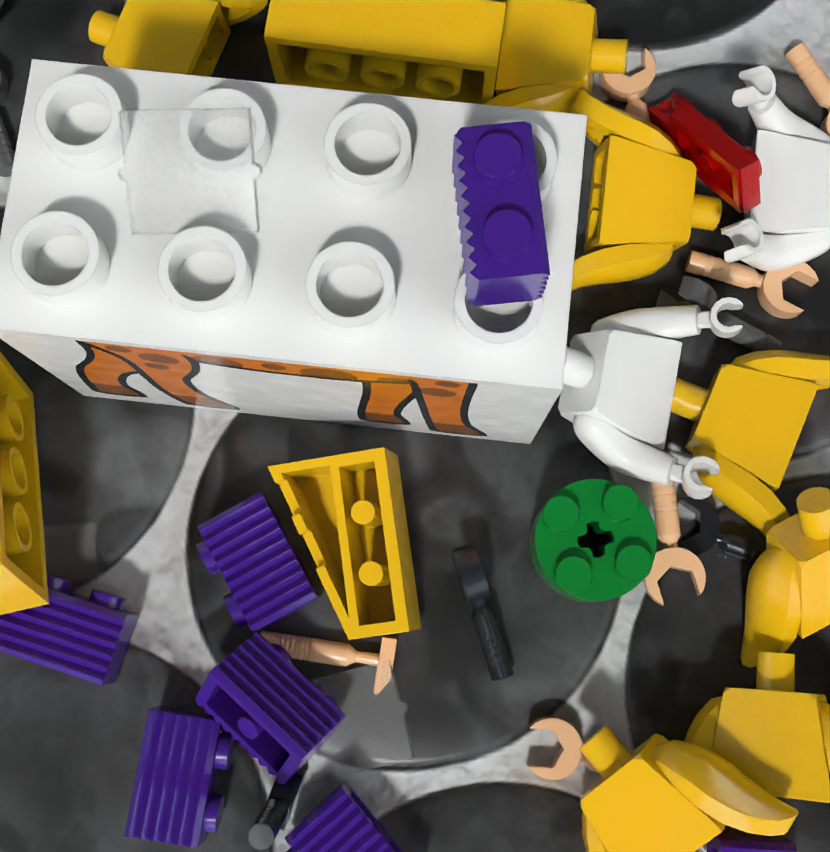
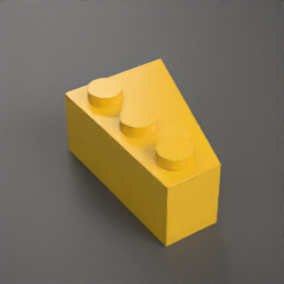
M382 447L267 466L274 482L279 484L293 514L291 518L298 533L303 535L318 567L316 569L348 640L421 630L398 455Z

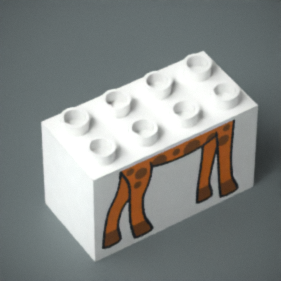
M32 59L0 234V339L84 396L531 444L563 388L587 115ZM525 121L532 125L551 275L548 276L549 280H547V285H545L546 289H544V294H542L540 299L473 306L466 300L468 288L465 286L466 273L463 272L464 259L461 257L462 244L460 243L461 230L458 229L459 216L456 215V188L453 187L454 174L452 173L454 135L461 127Z

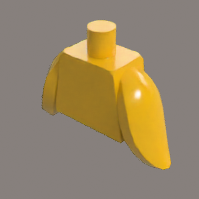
M127 0L120 16L97 10L91 17L88 35L91 42L105 47L103 59L109 67L211 77L231 33L229 26L246 21L260 13L266 7L268 0Z
M498 0L499 2L506 3L495 87L497 96L484 103V105L571 113V106L580 89L592 95L594 73L626 74L628 39L598 38L596 8L588 4L586 0Z
M580 89L570 111L573 114L587 115L586 137L598 148L593 156L584 254L574 259L571 291L586 286L636 280L654 274L667 265L673 251L688 243L691 228L714 231L719 224L722 213L720 197L694 194L696 165L692 161L682 158L681 150L669 135L652 123L608 105L585 90Z
M786 350L751 352L736 357L731 364H722L714 374L708 390L676 378L671 412L694 421L685 448L693 454V458L699 456L709 457L715 460L720 467L718 475H709L703 471H696L700 481L705 486L713 489L712 495L758 529L765 537L772 526L790 518L786 508L773 492L780 487L816 391L830 388V356Z
M813 487L799 494L796 499L798 513L770 528L766 534L767 550L756 559L749 571L741 649L742 665L746 667L757 666V652L784 653L791 646L797 634L804 639L830 625V490L827 488Z
M757 652L756 689L726 687L723 696L710 699L697 713L688 729L684 742L694 743L713 751L774 797L830 803V704L827 703L826 697L823 694L795 692V654Z
M605 725L579 748L601 775L580 799L583 811L582 836L586 852H695L719 835L726 825L746 833L765 836L784 835L788 832L799 813L794 807L769 794L734 765L713 751L694 743L679 740L668 741L664 736L654 734L630 753L613 731Z

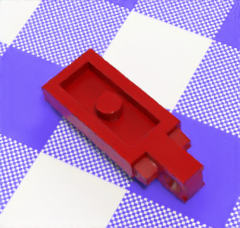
M676 92L671 94V97L648 108L651 123L671 137L681 150L682 158L690 160L696 165V176L737 212L745 213L761 204L759 177L762 175V166L759 158L750 147H742L724 132L715 119H707L695 109L694 102Z

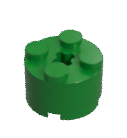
M585 479L561 488L542 506L529 532L528 548L534 570L552 590L577 602H598L625 595L650 574L656 554L657 534L649 510L632 488L609 480ZM587 527L590 528L593 535H600L603 541V546L596 549V557H593L590 548H580L578 544V538L587 533Z

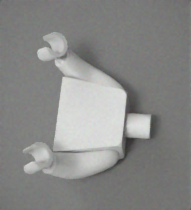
M762 65L740 71L739 78L744 81L746 87L735 90L732 95L734 106L739 108L748 106V111L757 128L751 149L759 158L762 166V175L759 177L761 204L745 212L744 220L721 228L722 235L729 236L734 245V248L724 252L726 262L731 263L741 260L762 271H777L808 262L830 249V136L794 114L783 104L775 94L776 80L773 72L769 67Z
M726 297L717 301L711 311H701L699 305L639 308L619 312L597 320L593 323L590 332L576 334L570 342V347L566 346L563 388L558 405L561 416L573 423L574 432L585 447L616 472L665 486H671L673 481L682 484L685 493L693 499L709 497L713 489L694 483L690 474L696 471H703L709 475H718L720 467L715 460L699 456L688 461L686 465L678 464L677 457L661 451L665 447L682 342L673 339L699 335L702 328H710L714 334L722 338L734 337L742 330L743 325L724 326L717 320V314L726 309H742L743 303L737 298Z

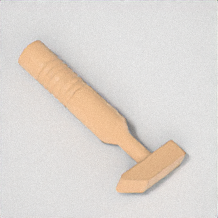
M265 630L261 631V635L270 644L274 643L282 646L290 654L291 658L342 667L353 663L378 666L374 689L375 694H379L391 681L397 638L383 636L380 654L357 651L349 643L317 638L311 639L310 637L286 635Z

